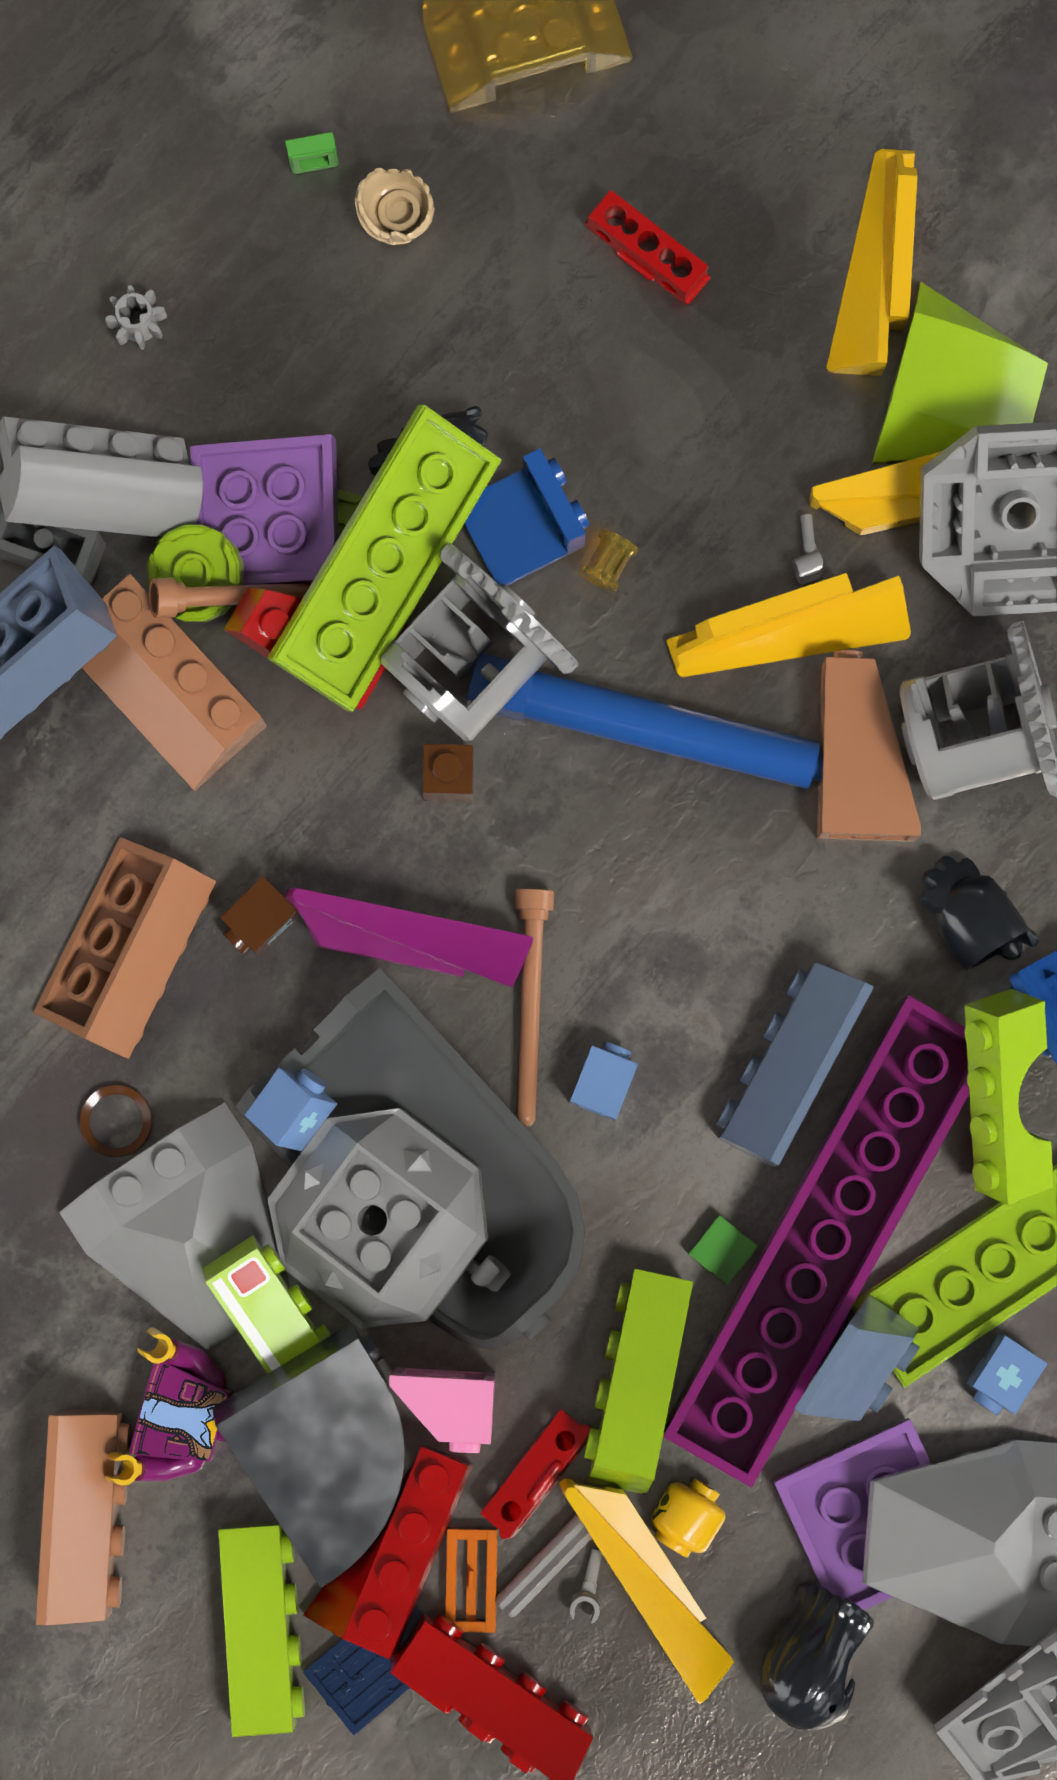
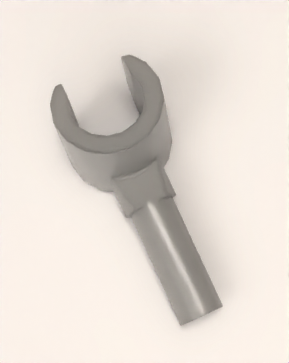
M811 514L800 516L805 554L792 558L793 569L800 585L818 580L822 575L823 558L815 544Z
M490 1255L482 1264L472 1260L466 1268L472 1275L471 1279L475 1284L483 1287L486 1286L493 1292H497L511 1276L510 1270L501 1261Z
M591 1548L581 1589L577 1590L570 1600V1615L573 1620L576 1605L583 1601L591 1603L594 1607L591 1624L600 1615V1600L596 1594V1582L602 1559L600 1550Z

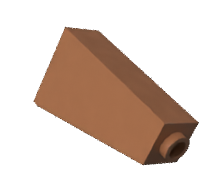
M861 651L833 652V657H826L821 665L819 752H822L823 764L821 782H818L817 839L915 842L921 836V824L876 660L863 658V652Z

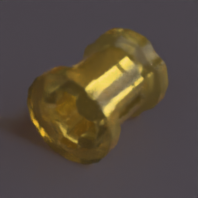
M601 529L597 536L600 542L588 565H582L579 575L605 591L616 593L619 588L618 578L629 558L636 557L639 549L622 536Z

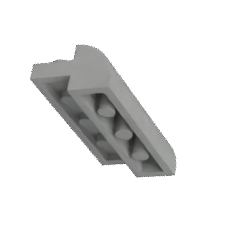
M7 416L2 417L0 421V449L4 470L0 475V497L5 522L163 537L167 532L182 525H196L203 495L202 470L200 466L190 465L184 438Z

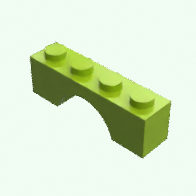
M1008 989L964 1005L968 1060L967 1083L971 1113L970 1132L973 1149L972 1174L975 1191L1006 1205L1054 1187L1052 1143L1047 1139L1028 1132L1022 1124L1019 1114V1093L1025 1074L1034 1060L1047 1049L1045 1001L1013 989Z

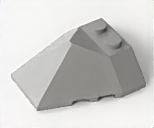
M226 1102L176 1129L92 1185L59 1212L86 1255L208 1351L239 1331L205 1283L202 1268L252 1235H254L262 1248L270 1244L278 1254L267 1195L261 1180L253 1143ZM283 1270L279 1274L287 1286L291 1288L287 1272Z
M1011 1439L998 1443V1446L978 1452H966L956 1455V1458L936 1464H924L870 1480L863 1584L1000 1644L1033 1646L1057 1625V1442Z
M1057 1625L934 1724L937 1735L973 1780H1011L1041 1773L1040 1764L1057 1761Z

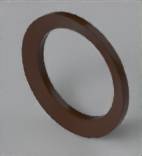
M123 1085L105 1086L91 1094L84 1103L80 1113V1130L86 1143L97 1153L109 1157L127 1156L137 1151L148 1139L152 1128L151 1110L145 1098L136 1090ZM113 1094H121L133 1099L140 1107L143 1115V1126L139 1136L131 1144L121 1148H110L101 1144L94 1137L90 1128V1116L94 1106L104 1097Z

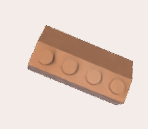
M129 574L102 598L107 605L117 637L109 643L106 649L87 662L82 669L188 785L196 791L267 726L262 716L170 617L154 618L152 616L149 594Z
M120 837L33 1013L129 1059L135 1046L143 1036L144 1027L157 1001L165 991L166 983L179 956L182 955L187 946L188 938L201 912L208 904L209 895L216 881L172 857Z
M62 1409L49 1415L36 1625L105 1621L112 1615V1607H120L122 1577L114 1576L115 1556H123L125 1526L117 1525L118 1505H126L128 1485L122 1486L109 1482L105 1479V1476L116 1477L120 1474L121 1461L107 1458L111 1452L116 1451L129 1454L131 1424L123 1423L124 1411Z

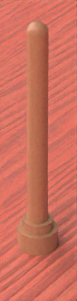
M173 577L152 578L149 586V604L154 618L175 617L177 612H184L186 607L238 605L248 588L267 589L303 599L312 583L185 587L183 582H176Z
M541 889L515 890L514 909L519 910V920H524L523 934L534 937L532 946L522 965L516 1117L525 1127L532 1125L536 1119L543 921H548L549 911H554V891Z

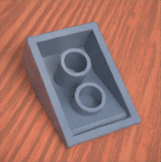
M868 1295L794 1409L803 1415L860 1421L868 1408L878 1413L893 1387L885 1383L895 1367L904 1372L920 1346L912 1342L919 1328Z

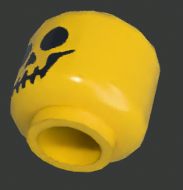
M696 1478L693 1479L690 1486L682 1482L671 1483L651 1515V1523L657 1529L654 1537L686 1558L689 1557L691 1552H705L726 1518L723 1508L715 1503L720 1494Z

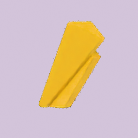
M941 452L814 486L810 492V506L816 510L820 507L845 522L846 528L860 536L919 523L921 468Z

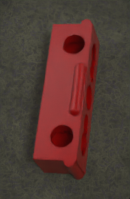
M612 190L607 193L584 223L587 229L616 250L619 258L647 280H654L687 306L710 280V276L707 274L709 266ZM612 218L622 220L625 224L624 231L631 230L634 234H625L622 231L621 225L612 226L607 221ZM642 243H651L656 249L647 252L639 246ZM661 260H670L674 265V269L683 268L688 273V276L683 278L675 276L671 271V263L664 264Z
M565 1410L558 1412L480 1513V1515L500 1530L499 1535L502 1539L515 1538L585 1447L590 1428H593V1426L588 1424L582 1425Z

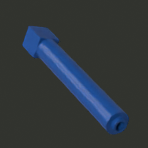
M482 654L476 660L466 698L467 707L490 684L480 674L484 666L491 663L501 672L511 660ZM536 671L496 714L519 721H524L525 718L809 789L812 780L821 782L823 759L822 752H819L820 741Z

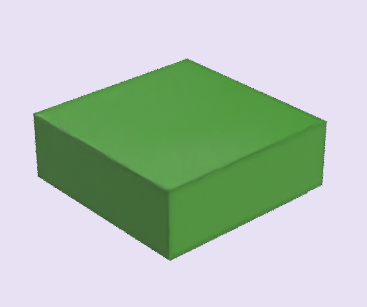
M333 132L285 141L292 173H305L339 165Z
M718 1215L688 1255L723 1283L729 1285L759 1246Z

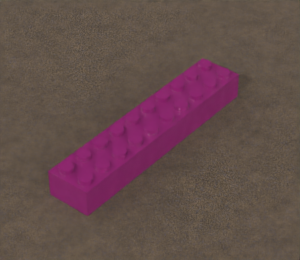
M909 995L900 1000L667 1419L663 1434L664 1438L747 1486L753 1487L794 1413L795 1406L810 1384L969 1096L967 1083V1042L964 1026Z

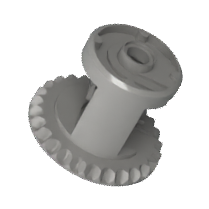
M448 542L441 550V560L451 569L455 577L381 656V664L406 686L402 693L430 720L435 723L440 718L464 741H472L546 660L563 674L572 673L580 664L533 617L536 613L504 583L501 586L497 584L471 559ZM471 599L523 648L501 672L491 663L484 666L480 674L490 684L465 708L426 672L415 659L427 648L459 679L493 643L477 625L460 611Z
M1024 621L1012 624L1007 630L1012 652L1005 654V657L929 677L919 676L902 682L900 698L905 719L901 723L910 761L912 765L916 764L924 790L929 798L938 800L953 796L954 793L1032 773H1043L1049 794L1057 797V741L1054 729L1057 728V718L1048 684L1042 685ZM1016 702L1022 728L1008 731L1003 706ZM952 719L959 744L945 747L939 722Z

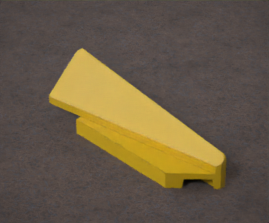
M880 149L874 154L827 363V370L831 373L882 376L887 364L889 330L903 331L909 319L918 177L917 168H914L915 151Z
M844 573L709 618L695 625L696 630L667 639L666 644L678 676L688 677L906 640L910 637L911 629L900 576L853 592L848 575Z
M564 1478L558 1483L565 1497L697 1702L701 1704L708 1698L734 1664V1660L701 1623V1621L706 1619L704 1613L624 1490L607 1486L605 1489L576 1484L573 1480Z

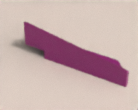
M300 888L287 889L285 896L288 902L294 905L309 928L308 933L317 947L455 977H464L466 970L508 987H513L534 938L524 934Z

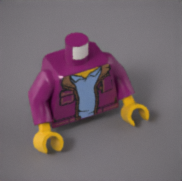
M153 1327L148 1328L146 1332L158 1339L156 1348L149 1352L144 1351L142 1348L137 1349L139 1354L154 1363L129 1454L139 1456L133 1458L130 1455L116 1451L111 1452L107 1456L108 1459L122 1461L123 1470L118 1476H105V1479L122 1486L129 1485L134 1480L167 1482L199 1472L205 1462H211L215 1459L219 1442L226 1443L215 1425L212 1407L233 1395V1390L226 1386V1375L204 1350L175 1339L171 1340L164 1333Z

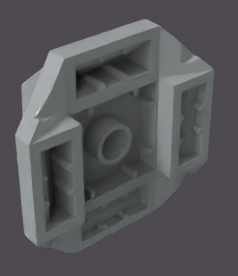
M1057 421L975 426L921 468L919 544L921 565L972 616L1057 611ZM1016 503H1028L1027 507L1021 512H1008Z
M403 1108L327 1118L267 1199L278 1254L286 1268L285 1271L360 1329L428 1320L488 1240L481 1167ZM371 1205H376L383 1209L387 1216V1225L381 1233L371 1231L365 1223V1213Z

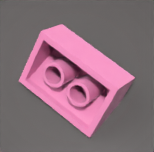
M396 1367L390 1374L389 1386L438 1442H449V1451L480 1453L481 1444H491L496 1373Z

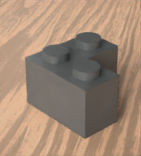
M2 508L0 514L1 559L29 568L55 545L63 551L86 581L92 585L106 547V543L98 531L5 522Z

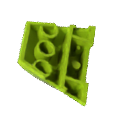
M920 281L892 393L871 465L887 464L888 461L911 460L944 451L975 426L1033 423L1048 363Z

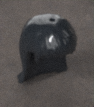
M802 1584L795 1589L797 1609L794 1616L780 1629L769 1645L762 1665L760 1686L767 1706L778 1718L797 1730L810 1732L827 1728L843 1720L847 1715L855 1689L853 1678L850 1679L845 1689L848 1666L854 1652L873 1628L874 1620L866 1611L850 1599L842 1598L837 1594L834 1595L824 1587L819 1588L814 1585L807 1586Z

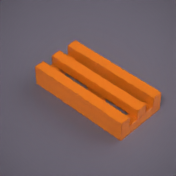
M447 1528L445 1617L456 1623L464 1632H496L495 1600L497 1596L498 1528ZM458 1540H467L466 1620H456ZM478 1540H487L486 1621H476Z

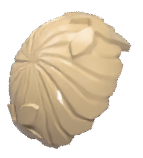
M377 168L360 181L355 194V207L360 224L370 236L390 245L411 243V241L427 230L434 217L435 208L433 207V198L430 194L429 186L423 183L419 176H413L412 171L409 169H403L400 172L398 169H388L385 171L383 168Z

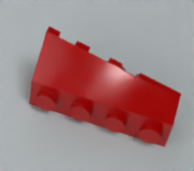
M421 1446L415 1462L402 1478L394 1508L374 1543L351 1567L324 1585L303 1616L338 1637L387 1659L396 1655L473 1465L432 1447Z
M424 1613L391 1661L390 1673L443 1713L450 1714L452 1709L456 1710L461 1714L458 1721L467 1731L482 1742L491 1744L494 1738L503 1743L500 1748L501 1751L510 1758V1763L525 1774L528 1772L533 1773L537 1769L546 1775L549 1780H574L594 1738L590 1726L585 1724L589 1717L578 1707L566 1700L559 1706L544 1695L547 1688L530 1674L522 1671L520 1676L517 1677L502 1667L506 1661L505 1658L491 1647L480 1643L476 1649L460 1638L464 1632L463 1629L444 1615L439 1614L434 1620Z

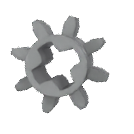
M129 285L127 294L123 295L120 299L113 296L110 297L115 314L105 317L108 328H120L116 339L121 346L130 339L137 342L139 348L143 350L145 348V341L149 340L152 336L159 339L163 337L161 330L157 326V321L166 319L167 313L164 307L152 308L156 302L153 290L150 289L143 296L135 293L132 285ZM141 311L140 323L131 324L133 312Z

